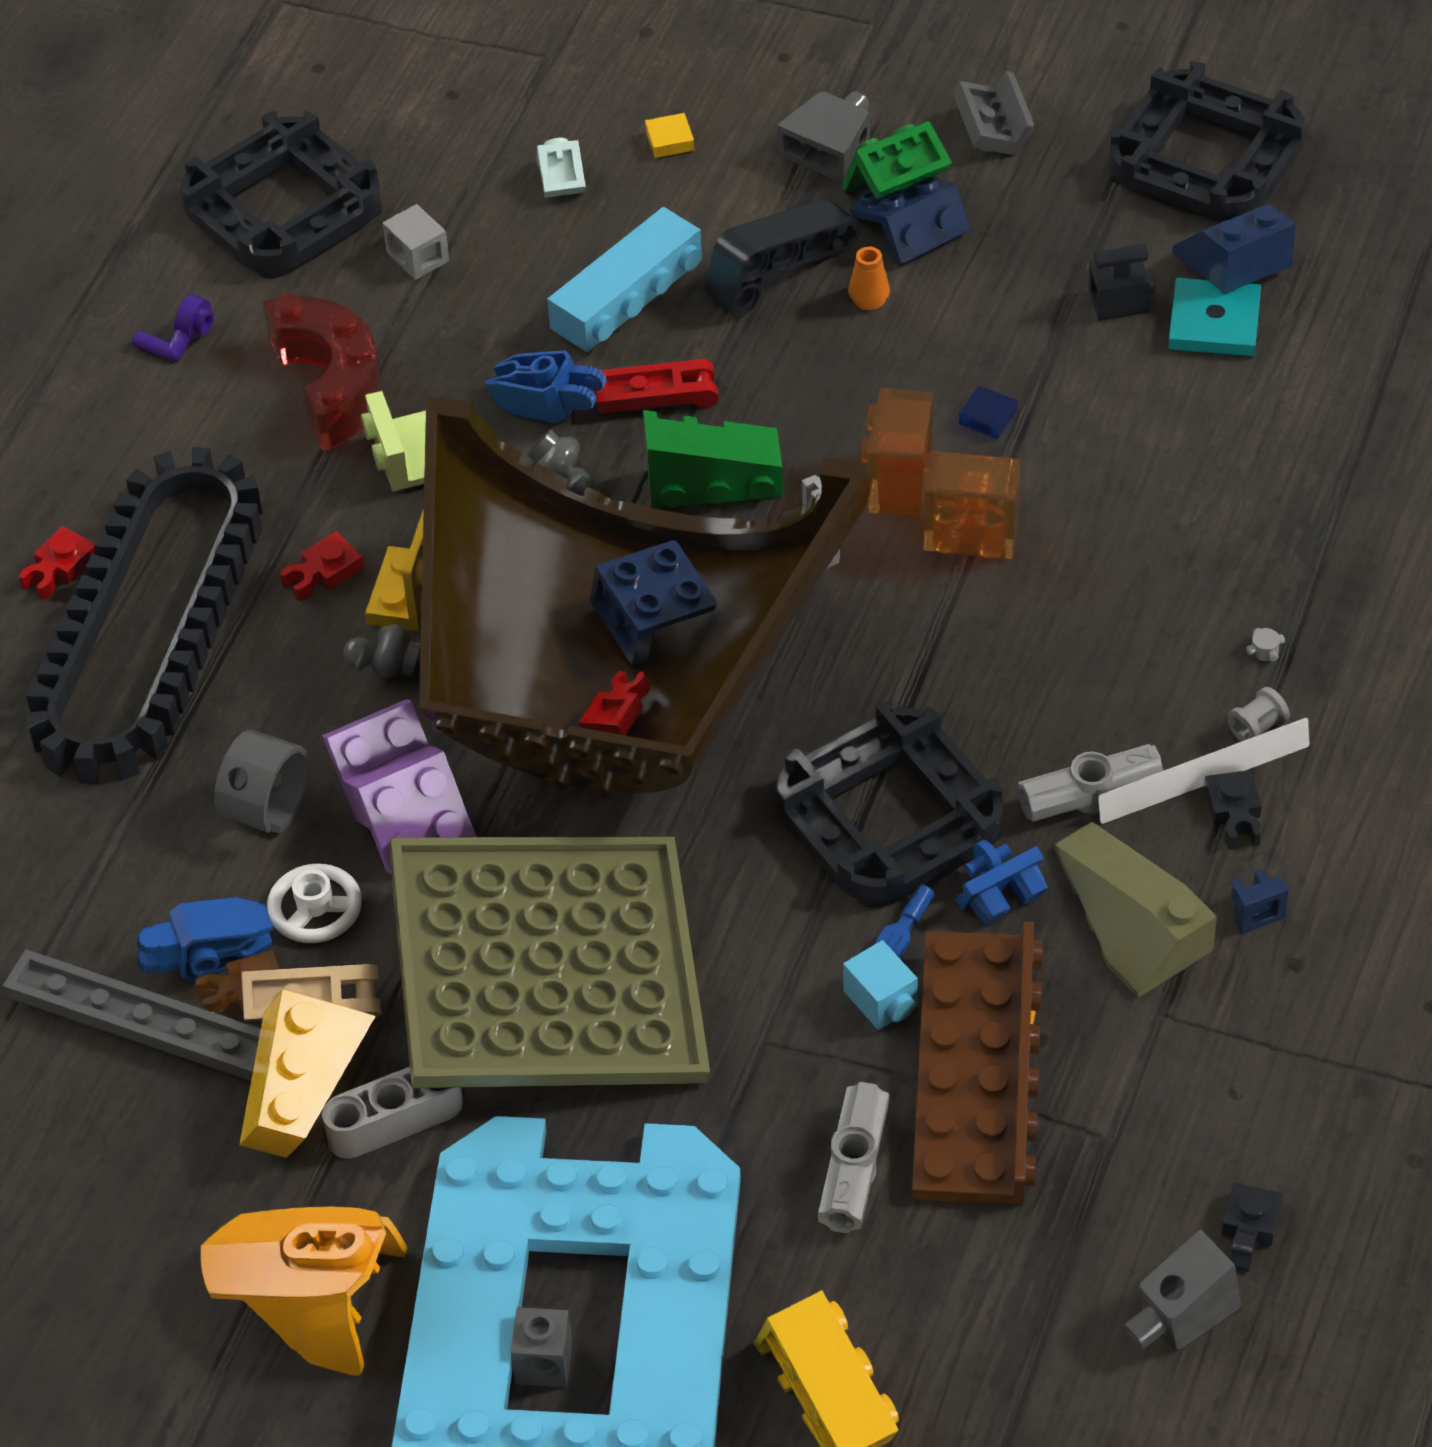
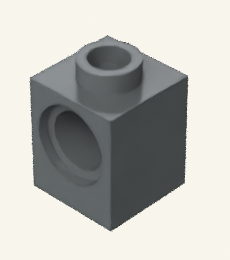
M517 1307L510 1352L515 1384L567 1387L572 1349L569 1310Z

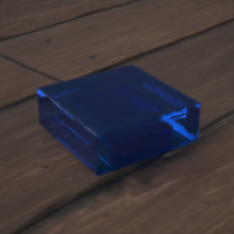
M978 386L959 413V424L998 439L1017 412L1018 400Z

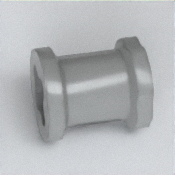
M1264 687L1257 692L1256 699L1243 708L1236 707L1229 711L1227 721L1233 734L1239 740L1245 741L1261 735L1274 725H1283L1289 721L1290 713L1284 699L1274 689Z

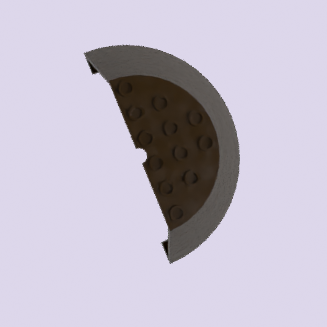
M429 396L426 404L419 708L432 722L431 728L440 734L450 736L467 748L489 759L524 773L540 777L545 785L555 789L566 790L570 785L585 788L595 796L610 798L613 796V792L652 793L669 790L681 785L691 776L862 516L871 492L872 476L869 464L824 457L819 472L822 485L821 494H817L812 499L810 508L802 505L794 510L782 513L778 524L771 525L772 518L769 516L757 517L755 521L748 522L736 518H713L679 514L628 501L612 500L602 495L601 492L588 487L585 488L583 496L565 489L568 481L567 478L537 462L533 463L531 470L518 463L521 452L512 445L505 444L495 437L496 432L479 415L472 402ZM674 540L679 544L717 600L716 610L656 630L654 639L651 642L648 660L632 666L589 601L595 566ZM624 671L629 682L633 681L639 672L645 673L650 684V691L641 699L644 708L626 736L580 727V719L598 692H610L612 690L611 681L616 673Z

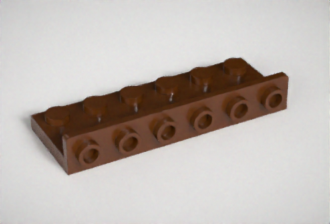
M1024 922L1023 935L926 931L912 1199L1023 1205L1025 1186H1035L1036 1156L1026 1155V1141L1036 1142L1037 1111H1027L1028 1097H1038L1039 1067H1029V1054H1039L1040 1024H1030L1031 1011H1040L1042 982L1032 981V969H1042L1043 940L1033 939L1034 922Z

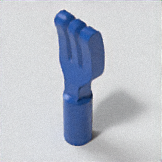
M918 885L901 912L899 921L896 924L885 926L875 944L883 940L902 959L911 944L910 931L919 922L935 895L934 891L926 885Z

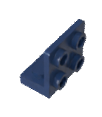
M674 540L595 566L589 601L632 666L648 660L651 642L654 639L656 630L716 610L717 600L679 544Z

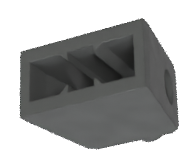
M857 91L850 92L844 100L827 92L817 93L777 125L778 156L842 183L856 148L870 139V113L868 112L869 102L867 98Z
M1200 1229L1141 1281L1138 1290L1142 1311L1126 1322L1123 1328L1132 1342L1141 1350H1144L1161 1335L1173 1348L1182 1349L1242 1307L1234 1263Z

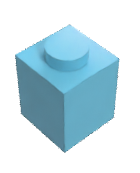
M883 940L843 963L845 994L877 1030L893 1021L899 1022L904 1020L912 1013L914 1008L918 1007V978Z

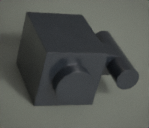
M1146 244L1094 252V260H1091L1089 263L1088 292L1098 321L1148 313L1149 295L1155 294V279L1152 270L1145 269L1143 261L1148 260Z

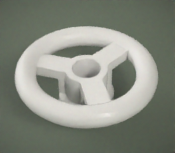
M308 864L287 872L274 884L267 900V912L275 929L283 936L302 943H320L340 936L354 924L362 906L361 891L354 878L346 871L327 864ZM330 880L342 886L347 896H332ZM292 887L297 911L287 920L282 913L281 902L285 893ZM325 912H344L337 921L328 926L318 929H304L312 917L320 916Z

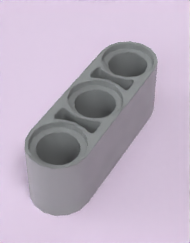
M407 1067L336 1095L328 1100L322 1111L328 1147L333 1154L340 1158L350 1159L446 1122L457 1116L462 1109V1088L441 1087L444 1090L434 1091L440 1088H412L410 1067ZM346 1125H352L351 1127L341 1128Z

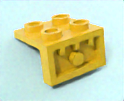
M424 509L410 549L388 546L365 612L367 625L384 627L397 624L409 631H420Z

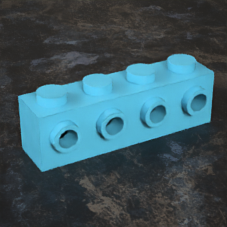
M662 207L547 298L550 329L585 352L590 351L601 341L607 340L614 330L629 318L635 317L645 305L659 294L665 293L671 284L699 264L702 260L701 229L667 208Z

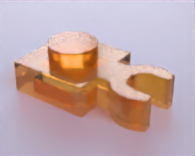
M273 950L226 963L228 971L226 976L221 977L216 974H207L199 977L196 980L200 996L211 992L217 993L212 997L202 999L204 1010L219 1014L229 1006V1003L238 1001L241 1012L244 1011L242 972L278 970L279 967Z

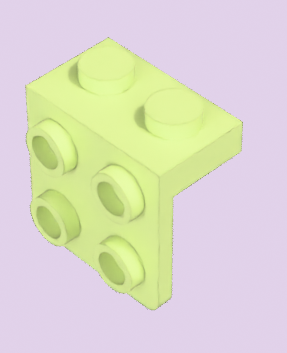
M382 391L365 395L368 413L361 414V420L367 440L374 439L375 444L372 445V451L378 471L385 469L392 492L424 484L426 411L392 419Z

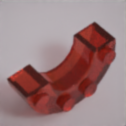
M284 294L279 298L262 301L268 337L281 364L286 365L298 362L315 364L327 370L318 380L304 386L309 423L322 450L326 451L344 443L363 428L361 414L368 413L365 395L381 391L376 346L370 329L353 311L330 300Z

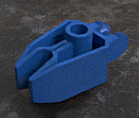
M566 350L515 354L501 361L493 368L497 377L486 380L485 385L493 402L514 416L557 424L567 419L572 410H590L597 399L593 392L603 389L607 376L604 375L601 369L596 367L593 368L591 366L589 368L587 366L574 365L571 356Z
M238 897L179 903L169 911V922L156 924L153 927L148 926L146 929L143 928L141 932L139 931L137 943L140 950L139 954H137V966H140V970H143L144 973L149 972V974H156L157 971L161 973L178 969L182 979L190 982L251 963L272 946L269 932L273 930V925L265 905Z

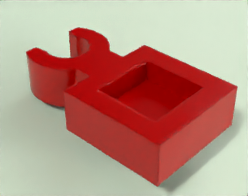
M62 526L34 553L36 564L29 565L21 571L19 579L22 589L27 590L33 583L40 582L36 586L39 598L42 600L49 598L54 593L55 583L59 579L70 584L86 569L91 554L97 555L96 544Z
M336 531L301 553L302 564H292L285 567L280 572V578L284 588L294 582H300L293 586L295 599L302 601L313 594L315 586L321 583L330 590L363 570V556Z
M624 671L616 673L611 681L612 690L610 692H598L580 719V727L626 736L644 708L641 699L650 691V684L644 672H639L631 682L628 681Z

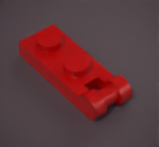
M706 359L601 370L607 376V381L603 389L596 391L598 414L695 404L700 408H709L714 406L719 399L717 386L713 383L715 379L714 366L711 361Z

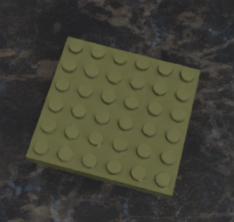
M675 837L391 838L389 854L412 1088L689 1084L708 1082L710 1067Z

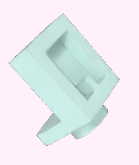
M554 138L546 141L544 145L537 146V164L540 167L545 198L584 193L586 191L578 140L568 141L566 138Z

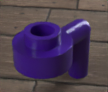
M194 294L186 296L177 310L174 320L175 333L170 342L138 331L134 335L133 346L168 361H178L190 339L196 340L210 330L214 321V313L211 311L210 301Z

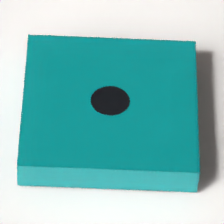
M1176 278L1168 349L1255 356L1261 284H1247L1230 292L1223 293L1208 280Z

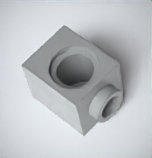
M418 204L383 222L387 253L415 280L449 262L446 231Z

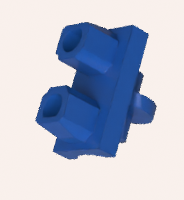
M982 840L973 845L975 860L965 864L964 867L970 877L980 872L983 874L966 882L963 885L964 893L956 896L955 900L962 911L971 907L987 926L1002 918L1010 910L1008 903L1000 892L1005 888L1011 886L1023 905H1027L1044 895L1048 887L1038 868L1044 857L1038 847L1035 846L1002 864L1001 861L1012 856L1009 846L1003 844L994 849L988 841Z

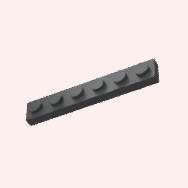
M25 949L2 985L5 997L249 1081L252 1079L260 1028Z

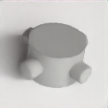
M1256 628L1253 631L1252 645L1246 647L1247 653L1249 655L1253 654L1255 658L1261 661H1276L1279 657V645L1285 643V638L1282 634L1279 635L1272 629Z

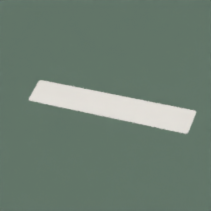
M1308 719L1298 720L1100 794L1098 796L1100 822L1102 824L1203 787L1205 776L1245 771L1309 746Z

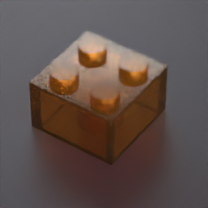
M880 387L877 405H869L867 431H872V434L869 437H863L861 447V463L869 464L872 476L871 492L868 500L869 512L921 517L933 454V392Z
M931 451L924 489V550L984 556L987 558L1013 559L1019 523L1021 460Z

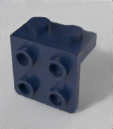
M931 177L877 200L872 191L860 196L859 203L850 207L853 217L881 223L893 262L901 264L971 230L956 183L938 180V177Z

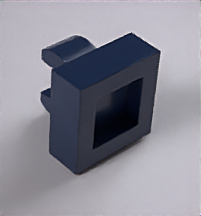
M1256 870L1254 873V885L1247 888L1241 884L1238 877L1232 879L1231 896L1235 901L1233 920L1242 934L1285 918L1289 889L1280 876L1269 879L1264 871Z

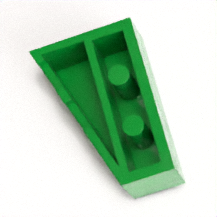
M643 410L651 508H674L688 505L783 497V472L777 428L723 421L722 427L698 424L697 417L684 415L682 422L657 418V412Z

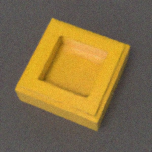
M685 113L645 120V131L654 158L694 151V139Z

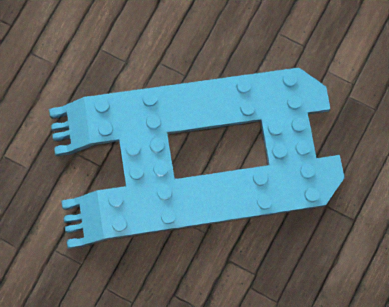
M495 1116L442 1151L439 1156L392 1447H714L741 1182L740 1167L695 1126L644 1124L640 1163L543 1158L546 1121L541 1118ZM529 1251L628 1256L609 1415L507 1409L513 1370L510 1353L516 1309L517 1307H522Z

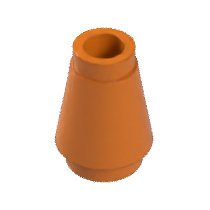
M864 247L856 253L855 264L848 287V294L853 303L863 310L880 308L890 295V286L882 254L874 247Z

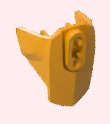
M332 1206L269 1210L240 1214L216 1231L201 1245V1268L207 1291L213 1299L245 1302L291 1349L299 1353L308 1363L348 1375L360 1376L364 1367V1361L355 1324L360 1323L361 1316L352 1306L351 1296L369 1280L371 1273L378 1274L380 1266L377 1264L376 1259L379 1253L405 1257L408 1247L389 1217L380 1216L375 1211Z

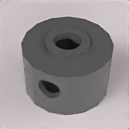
M253 729L243 731L229 747L218 771L214 789V805L217 814L224 819L270 833V831L282 833L294 819L306 793L310 775V758L307 749ZM240 768V773L238 775L237 780L235 781L237 771ZM279 772L283 779V785L278 791L270 792L276 775Z

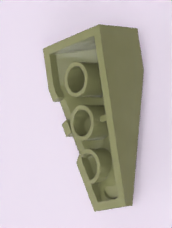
M1090 822L1055 844L1054 850L1073 892L1078 895L1086 912L1085 919L1090 930H1094L1102 948L1101 954L1107 967L1137 998L1213 951L1217 916L1185 884L1095 823Z

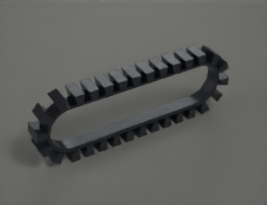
M192 447V466L175 468L170 450L153 457L158 476L153 481L137 468L126 479L129 494L119 493L114 504L116 514L110 513L105 524L106 534L101 533L95 546L97 555L92 553L86 565L88 576L82 574L76 587L78 597L72 595L66 608L68 618L62 617L56 630L58 640L52 639L46 652L48 661H42L36 674L38 683L32 682L26 695L31 713H25L35 753L42 751L46 768L61 777L72 763V759H74L80 783L99 784V764L117 761L121 780H125L140 774L135 752L139 748H142L144 752L157 761L169 748L165 732L174 735L180 723L179 712L184 713L190 699L188 690H194L199 678L197 668L202 670L208 657L207 647L212 648L217 636L216 626L221 627L226 615L225 605L230 606L235 594L234 584L239 585L244 573L243 563L248 564L253 552L252 542L257 543L262 531L259 514L263 513L254 475L245 478L242 461L230 454L218 466L217 471L213 467L210 448ZM188 490H206L222 496L231 505L139 717L128 729L110 738L87 740L72 736L59 725L60 719L155 509L170 496Z

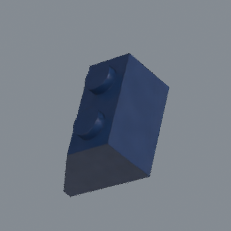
M1267 204L1194 234L1173 245L1172 253L1223 293H1227L1292 266L1296 223L1270 204Z

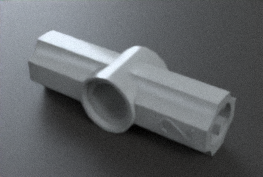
M1147 744L1109 756L1093 751L1084 752L1075 757L1071 767L1018 782L1017 792L1021 808L1027 820L1032 822L1075 809L1083 813L1093 814L1099 813L1098 796L1100 794L1164 770L1161 757L1155 745Z
M859 1082L857 1085L849 1086L846 1089L838 1129L831 1140L832 1155L818 1212V1222L828 1226L831 1231L849 1234L850 1231L861 1229L870 1186L876 1176V1159L889 1104V1093L882 1091L876 1084ZM851 1155L860 1156V1158L858 1159H850L847 1157Z

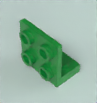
M929 121L918 126H914L911 123L900 127L888 138L880 141L877 138H872L860 144L856 148L841 186L844 192L848 193L868 185L877 200L949 171L952 161Z

